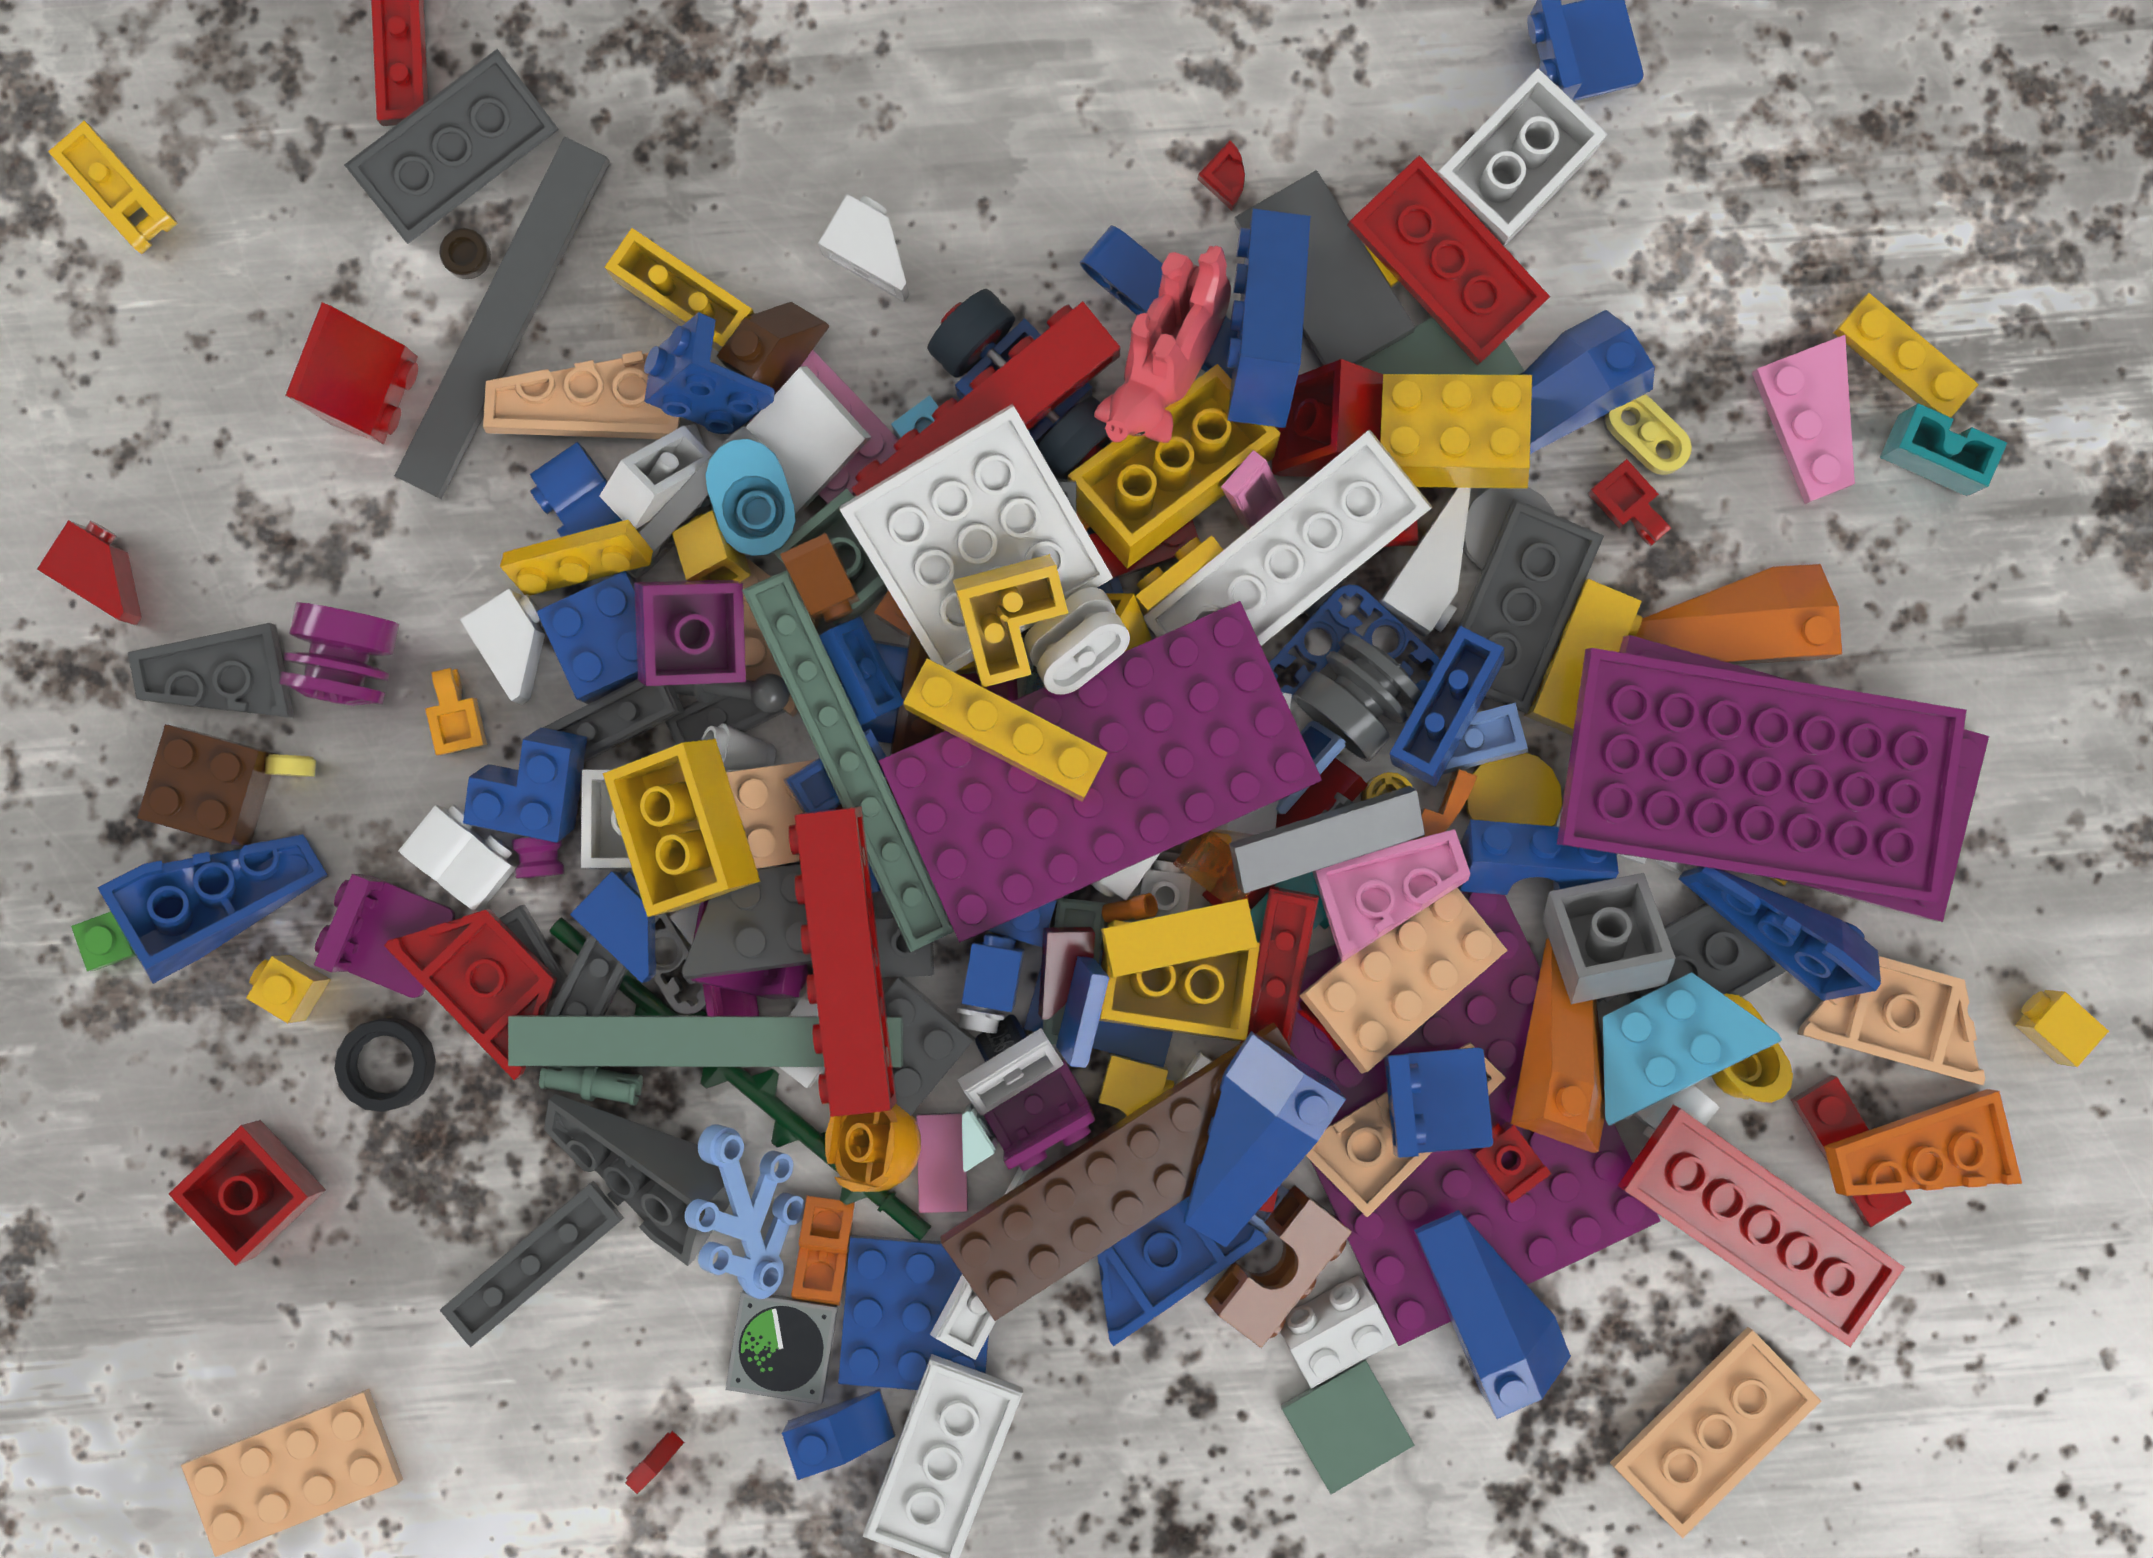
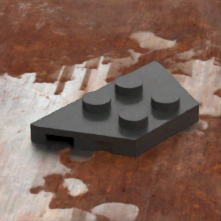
M800 864L757 869L761 882L710 899L682 969L684 979L812 964L811 954L805 955L801 944V925L807 924L805 904L799 905L795 894V875L801 874Z

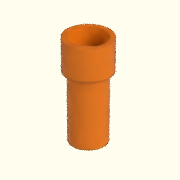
M1151 893L1133 896L1129 900L1108 903L1102 907V916L1107 923L1114 920L1152 918L1156 916L1158 911L1157 900Z

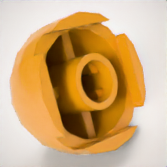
M897 1104L894 1105L891 1111L830 1117L825 1134L828 1164H835L836 1170L841 1176L834 1178L839 1185L851 1192L890 1190L909 1177L917 1165L921 1151V1133L917 1120Z

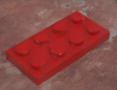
M1420 155L1347 223V226L1476 365H1479L1550 298L1548 293Z

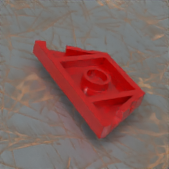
M485 909L450 922H444L406 936L388 940L384 944L387 950L513 1080L519 1079L524 1074L526 1066H508V1016L545 1015L557 978L491 909Z

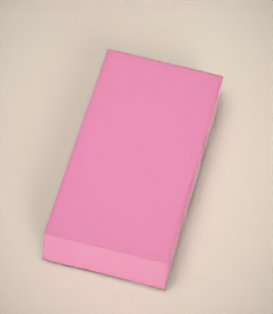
M1254 450L1221 486L1240 523L1248 530L1284 501L1283 493L1266 459Z
M962 1113L917 1114V1123L921 1133V1151L918 1158L919 1213L967 1212L968 1185L967 1171L964 1172Z

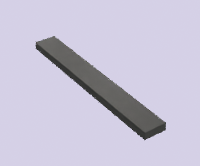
M564 136L394 475L398 479L442 499L484 415L486 381L503 377L610 163L607 156Z

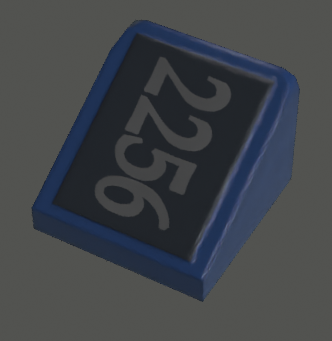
M1010 1014L1004 1020L999 1021L997 1033L982 1032L976 1036L975 1043L984 1061L987 1062L1026 1038L1028 1034L1014 1014Z

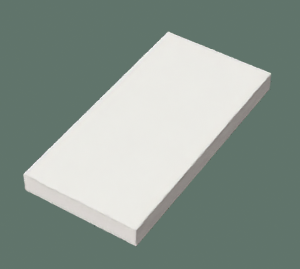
M931 1354L864 1529L863 1537L920 1558H959L1022 1397L1023 1387Z

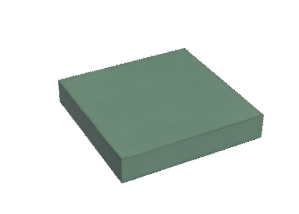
M1366 1359L1281 1405V1409L1330 1494L1335 1493L1415 1446Z

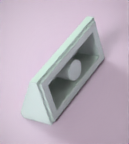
M972 1103L967 1105L962 1113L964 1172L993 1155L998 1145V1140L983 1115L978 1113Z

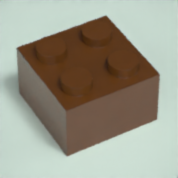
M165 724L137 818L230 845L251 844L271 775L265 774V759L269 754L276 753L191 729Z

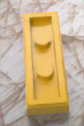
M1248 899L1101 929L1111 978L1258 947Z

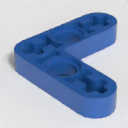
M1350 584L1336 590L1270 661L1269 665L1272 671L1277 666L1283 670L1288 668L1296 659L1295 656L1288 653L1294 647L1304 661L1315 666L1311 672H1308L1306 666L1303 665L1294 674L1293 679L1297 683L1295 688L1289 685L1281 688L1283 693L1293 695L1312 672H1320L1328 664L1326 656L1330 652H1339L1341 649L1339 642L1346 634H1354L1370 645H1373L1372 634L1375 629L1382 626L1390 627L1397 633L1398 646L1393 652L1387 653L1393 659L1401 655L1409 643L1415 651L1407 656L1418 665L1427 661L1431 665L1427 672L1430 677H1432L1441 660L1369 592L1358 585ZM1353 596L1357 597L1361 601L1357 609L1366 619L1370 617L1372 611L1380 617L1367 627L1363 636L1355 630L1363 624L1356 616L1351 614L1345 619L1339 614L1343 607L1341 602L1338 601L1340 597L1346 600H1350ZM1321 629L1330 636L1331 647L1326 654L1320 656L1313 655L1305 648V635L1310 630ZM1403 660L1399 665L1406 671L1408 677L1410 678L1414 671L1412 667H1410ZM1273 671L1274 676H1275V678H1276V680H1277V677H1278V676H1277V674ZM1422 679L1414 684L1423 693L1428 682Z

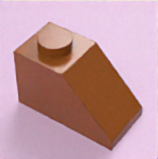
M826 533L780 554L806 608L815 621L824 617L826 623H830L853 612L851 604L860 601L836 547Z

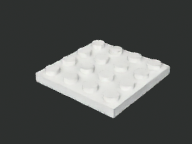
M1013 404L839 506V510L931 661L952 672L974 661L953 580L1050 554L1057 566L1065 600L1081 589L1097 588L1113 579ZM1038 622L1019 626L1020 632L1025 631Z

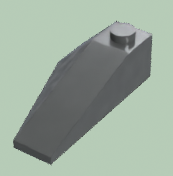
M557 1094L549 1099L544 1131L583 1171L592 1172L595 1170L605 1180L611 1190L607 1195L617 1206L625 1201L644 1220L639 1228L649 1239L689 1266L713 1230L701 1232L690 1228L685 1222L687 1206L695 1199H703L716 1204L719 1211L725 1212L730 1205L719 1166L704 1162L699 1156L698 1145ZM703 1209V1211L701 1212L699 1221L703 1219L705 1215V1209Z

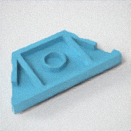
M1691 972L1603 1016L1605 1120L1611 1126L1781 1042L1782 1039L1775 1030Z

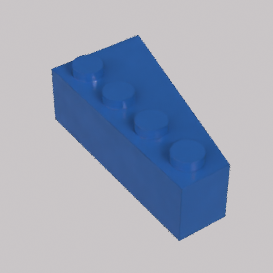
M1253 209L1249 228L1240 227L1236 257H1242L1245 260L1244 264L1237 263L1233 293L1241 294L1240 301L1234 300L1230 322V330L1237 331L1236 338H1230L1227 357V368H1233L1227 421L1286 428L1301 365L1311 216Z

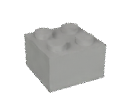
M1645 873L1549 892L1543 922L1571 1004L1667 984L1676 958Z

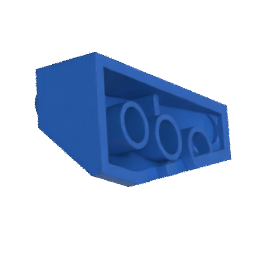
M1696 867L1683 871L1678 878L1822 1001L1873 992L1880 986L1881 976L1878 950L1864 939L1863 932L1856 926L1720 869Z

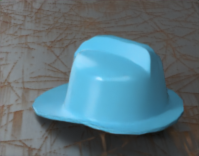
M750 439L732 440L719 447L709 460L705 476L707 491L718 526L726 542L738 552L750 556L769 555L782 548L792 535L796 519L792 496L783 468L775 453L764 444Z

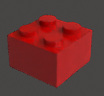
M261 1120L240 1125L168 1194L223 1254L237 1266L255 1258L322 1195L326 1189Z

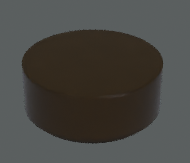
M467 228L453 230L444 237L440 245L439 254L443 265L451 274L458 278H476L483 274L490 264L491 251L489 245L474 230Z

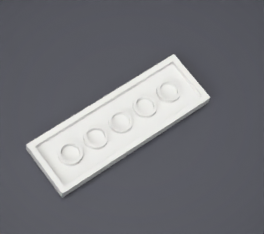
M1368 430L1143 616L1144 620L1154 634L1159 637L1241 601L1258 641L1262 646L1433 507L1372 431Z

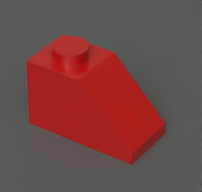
M68 520L37 570L115 619L137 626L142 616L128 552L113 543L117 536L103 526L90 520L85 527Z

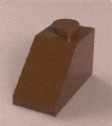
M788 302L745 317L716 357L727 369L773 388L776 394L803 364L828 330L829 325L795 303Z

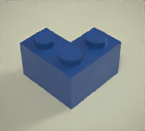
M540 727L522 740L519 770L487 764L469 776L463 824L558 843L575 829L587 737Z

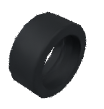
M382 1018L362 1023L345 1036L336 1053L334 1070L338 1086L349 1101L365 1110L385 1112L410 1105L425 1093L434 1077L436 1059L432 1043L420 1028L407 1020ZM380 1036H391L404 1042L411 1051L414 1061L413 1072L407 1084L398 1091L391 1093L376 1092L367 1087L360 1078L357 1067L358 1057L364 1045L373 1038Z

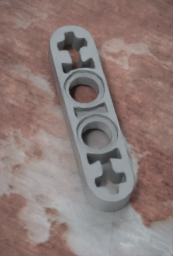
M742 427L729 436L721 446L732 440L741 439L761 442L746 427ZM714 453L639 532L653 550L649 566L629 570L636 578L648 572L675 545L672 535L675 530L688 524L692 518L704 514L712 505L707 491L705 474L709 460Z

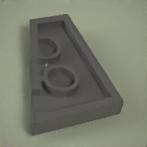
M265 623L128 652L136 699L294 718L288 686L279 684L281 672H285L275 624Z

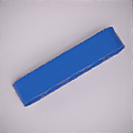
M1111 225L1079 262L1083 270L1094 281L1136 315L1147 313L1154 299L1159 296L1162 279L1161 267L1163 264L1116 226ZM1225 316L1201 369L1207 372L1218 364L1232 379L1233 368H1227V357L1230 338H1236L1237 331L1230 330L1231 320Z

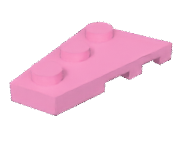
M1845 335L1753 371L1752 375L1804 503L1807 504L1854 485Z
M1455 829L1403 842L1313 871L1341 962L1468 881L1471 874Z

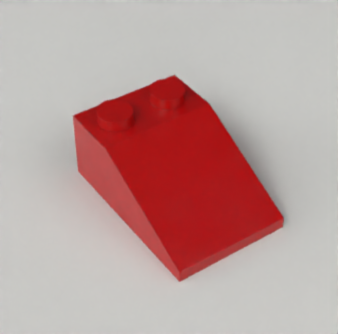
M321 302L285 396L332 426L384 444L387 435L393 434L398 427L401 418L399 404L404 391L410 390L416 381L418 374V364L416 361L418 356L405 345L333 306Z

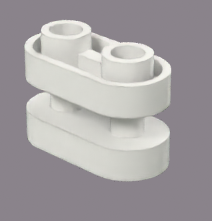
M1091 587L1075 592L1065 600L1068 614L1039 621L1025 636V650L1032 663L1037 667V672L1046 689L1051 693L1061 695L1076 691L1121 656L1129 645V632L1121 618L1116 614L1115 608L1108 596L1101 589Z

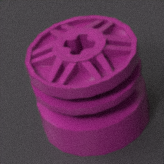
M296 602L289 634L309 642L310 648L309 652L285 653V661L305 665L306 667L304 675L281 672L279 684L291 687L305 697L348 706L371 703L382 705L385 692L363 687L365 678L388 681L389 673L368 665L370 655H393L399 623L353 611Z

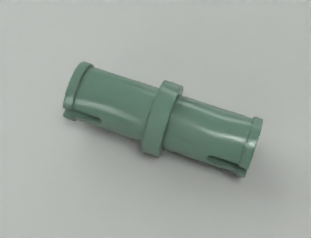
M545 1066L548 1068H541L539 1086L541 1089H553L580 1094L582 1100L591 1102L597 1097L629 1103L635 1106L639 1101V1097L635 1096V1094L641 1095L643 1076L641 1074L634 1075L602 1069V1066Z

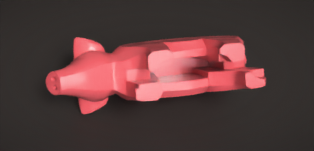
M1209 246L1207 252L1200 255L1198 259L1199 266L1194 265L1187 256L1176 252L1169 253L1161 267L1162 279L1159 296L1154 299L1147 313L1137 315L1131 328V342L1124 372L1125 383L1118 387L1114 394L1105 398L1094 411V417L1106 423V433L1113 442H1121L1128 435H1145L1153 441L1168 443L1171 440L1173 417L1170 411L1165 410V408L1181 400L1190 389L1216 339L1228 310L1231 285L1226 276L1227 264L1222 247Z

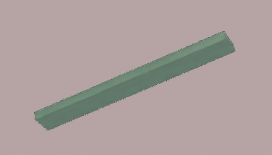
M785 570L743 589L742 592L842 807L862 806L868 863L909 951H915L953 933V927L926 866L789 572Z
M508 1016V1066L824 1067L823 1054L815 1053L812 1030L814 1024H819L818 1016ZM887 1016L892 1066L902 1067L903 1016Z

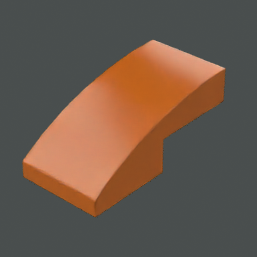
M1460 769L1452 772L1438 812L1426 808L1421 809L1425 836L1419 838L1442 833L1449 828L1468 799L1477 775Z
M814 1196L806 1197L799 1237L800 1248L791 1293L792 1299L840 1306L855 1202L845 1205L840 1200Z

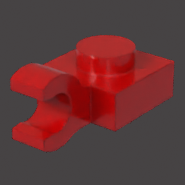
M1628 459L1623 461L1588 492V495L1619 529L1631 520L1640 537L1650 547L1671 529L1668 523L1649 505L1659 495L1658 492Z

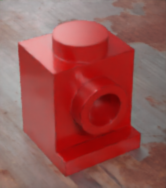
M1496 1121L1491 1123L1493 1145L1491 1147L1469 1149V1152L1503 1198L1514 1203L1552 1173L1542 1163L1515 1125L1508 1121L1500 1125ZM1507 1151H1515L1517 1154V1163L1511 1168H1504L1501 1163V1158Z

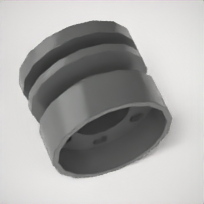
M1348 633L1339 642L1341 650L1348 658L1335 651L1330 652L1326 656L1328 664L1338 677L1333 680L1322 673L1314 671L1292 696L1300 708L1313 721L1320 723L1346 741L1344 748L1362 760L1370 762L1391 738L1389 732L1378 718L1383 715L1399 724L1404 723L1408 716L1399 702L1414 709L1422 693L1408 677L1406 671L1391 656L1380 648L1370 645L1360 637Z

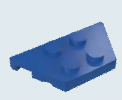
M1189 1196L1097 1255L1109 1341L1113 1347L1266 1241L1267 1237L1264 1232L1247 1223L1230 1244L1224 1247L1184 1223Z

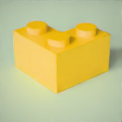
M1050 554L953 580L982 687L1032 675L1019 626L1068 614L1057 566Z

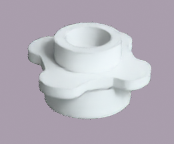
M967 1005V1007L958 1006L956 1010L957 1013H961L959 1027L986 1033H997L999 1020H1004L1005 1014L998 1013L994 1009Z

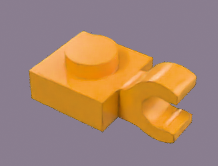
M452 668L431 672L439 705L425 708L435 754L445 755L487 745L477 698L462 700V684L458 669L452 670Z

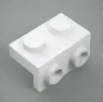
M1359 1275L1336 1285L1331 1290L1291 1310L1286 1316L1284 1327L1280 1331L1311 1389L1396 1343L1377 1303Z

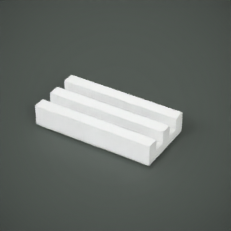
M1040 1028L957 1080L978 1113L984 1115L1064 1064L1044 1031Z

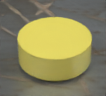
M269 754L265 759V774L315 777L316 760L314 757Z

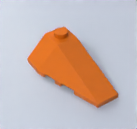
M1821 564L1768 568L1642 618L1640 628L1635 636L1735 665L1825 660L1842 654L1839 605Z
M1547 938L1511 1124L1596 1153L1599 1152L1605 1119L1604 1071L1597 1001L1594 999L1571 1004L1550 940Z

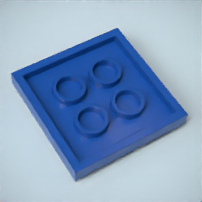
M864 1235L850 1236L838 1384L918 1390L931 1354L986 1374L989 1335L976 1360L930 1335L962 1275L941 1244V1241H918L916 1239Z

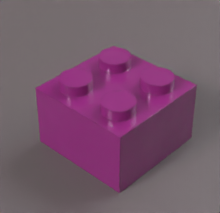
M735 580L635 582L638 681L645 686L746 682L743 583Z

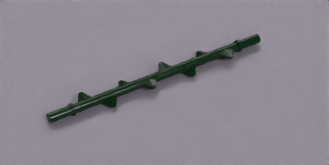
M562 917L549 930L554 937L577 956L579 955L587 939L583 934ZM629 970L627 971L618 990L636 1004L634 1015L680 1016L641 984ZM701 1010L688 1016H707V1012ZM703 1067L700 1082L703 1087L708 1089L728 1081L775 1120L771 1140L774 1146L778 1148L799 1140L837 1172L835 1164H828L826 1159V1132L820 1133L776 1096L779 1073L775 1069L752 1076L742 1067ZM844 1187L841 1189L840 1201L843 1204L849 1205L868 1198L879 1207L877 1209L879 1212L883 1210L918 1241L932 1227L896 1197L895 1194L897 1192L894 1190L892 1192L889 1190L880 1192H851Z

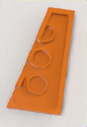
M1985 1089L1824 1146L1835 1192L1845 1196L1897 1193L1915 1189L1940 1190L1944 1189V1187L1958 1186L1983 1187L1987 1186V1184H2022L2000 1091Z

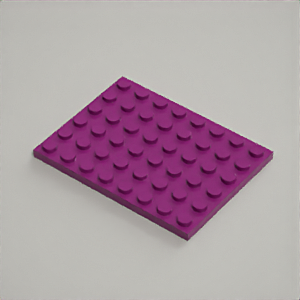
M1461 891L1508 951L1388 1055L1454 1050L1467 1043H1471L1475 1048H1482L1484 1050V1057L1506 1077L1489 1095L1491 1123L1498 1121L1500 1125H1503L1507 1121L1511 1123L1540 967L1505 895ZM1332 944L1307 957L1300 995L1341 961L1336 944ZM1301 997L1299 998L1297 1010H1302V1008L1299 1005L1300 1002L1303 1001ZM1297 1012L1290 1044L1291 1050L1298 1060L1333 1080L1346 1098L1329 1126L1387 1092L1384 1058L1368 1072L1361 1074L1342 1049L1335 1051L1326 1035ZM1604 1119L1599 1152L1596 1153L1516 1126L1552 1174L1514 1203L1503 1198L1469 1152V1149L1432 1152L1366 1217L1310 1160L1336 1217L1352 1231L1347 1240L1398 1346L1451 1322L1414 1229L1460 1210L1501 1258L1528 1285L1661 1222L1656 1212L1617 1186L1633 1162L1615 1124L1609 1126ZM1507 1151L1503 1154L1501 1163L1504 1168H1511L1517 1163L1515 1151Z

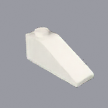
M1471 488L1454 489L1379 601L1399 621L1423 637L1429 634L1433 628L1441 632L1457 609L1450 603L1458 592Z

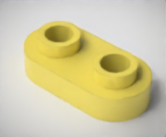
M1646 394L1609 411L1605 415V423L1609 432L1651 472L1660 475L1671 474L1688 461L1692 449L1689 436ZM1623 411H1630L1635 415V425L1630 426L1623 422L1621 418ZM1657 444H1664L1669 448L1670 457L1668 459H1663L1657 455Z

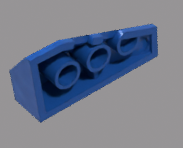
M1604 310L1564 331L1521 374L1532 375L1530 454L1608 414L1609 411L1623 406L1653 390L1655 366L1632 329L1609 311Z
M302 834L244 845L242 849L215 854H210L209 852L192 855L193 858L178 861L145 863L97 888L152 984L201 959L328 876Z
M1252 1031L1223 1074L1219 1088L1221 1091L1219 1102L1207 1132L1209 1138L1202 1163L1198 1165L1184 1216V1223L1224 1247L1230 1244L1319 1141L1346 1100L1333 1080Z
M1460 1210L1414 1229L1478 1388L1496 1419L1542 1400L1571 1357L1555 1315L1501 1258Z

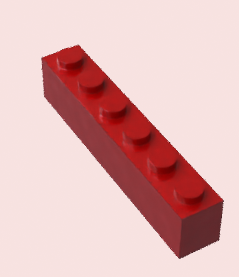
M1083 301L1074 309L1069 304L1065 305L1049 318L1046 324L1050 328L1034 340L1029 335L1017 343L1008 353L1011 359L996 371L991 366L981 372L970 383L973 390L959 402L953 397L939 406L931 415L935 420L920 433L914 428L903 435L893 446L897 452L881 464L876 459L860 470L855 476L858 483L851 488L856 496L860 495L1013 404L1029 431L1120 357V346Z
M862 806L796 814L795 825H789V843L792 854H799L801 874L795 875V894L798 904H805L807 924L801 925V944L803 953L805 955L811 954L813 974L807 975V994L809 1003L811 1005L817 1004L819 1024L813 1025L812 1034L815 1053L823 1054L825 1073L819 1074L818 1079L820 1100L822 1104L829 1103L830 1117L891 1111L897 1100Z

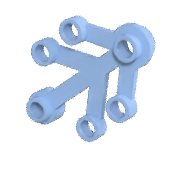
M714 1124L702 1132L698 1141V1153L704 1162L719 1166L733 1215L719 1211L717 1205L712 1202L695 1199L686 1208L685 1222L690 1228L701 1232L714 1230L740 1239L746 1254L744 1257L733 1255L728 1246L717 1242H708L699 1252V1266L702 1270L715 1275H721L725 1272L735 1275L747 1295L757 1299H765L771 1296L782 1282L784 1266L779 1255L789 1226L799 1223L803 1218L805 1201L800 1196L790 1193L780 1194L773 1203L772 1213L774 1218L763 1242L760 1231L777 1183H782L789 1179L793 1171V1160L789 1155L778 1151L767 1152L761 1159L760 1176L750 1199L739 1159L744 1151L743 1140L735 1129ZM779 1161L778 1169L774 1173L775 1164ZM791 1203V1209H790L789 1213L787 1214V1208H788L789 1204ZM703 1209H705V1215L703 1219L699 1221L700 1214L703 1211ZM718 1252L717 1261L713 1264V1258Z

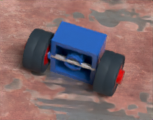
M982 289L963 303L959 302L953 306L942 318L941 325L927 346L929 353L942 364L950 375L955 378L963 376L955 384L957 397L960 400L973 390L970 383L981 372L991 366L997 371L1011 359L1008 355L1009 351L1017 343L1029 335L1034 340L1041 335L1025 318L1010 331L1015 322L1014 314L988 289ZM1089 383L1029 430L1030 435L1055 478L1067 479L1068 474L1105 448L1111 441L1106 433V423L1094 417V411L1100 402L1092 396V386Z

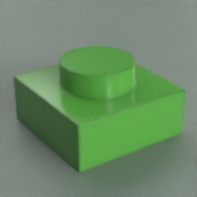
M111 911L71 926L87 971H96L136 956Z

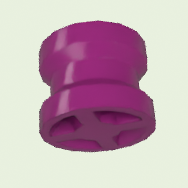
M532 837L512 840L513 850L519 854V865L515 868L516 879L565 874L564 864L559 861L558 850L562 846V840L558 843Z

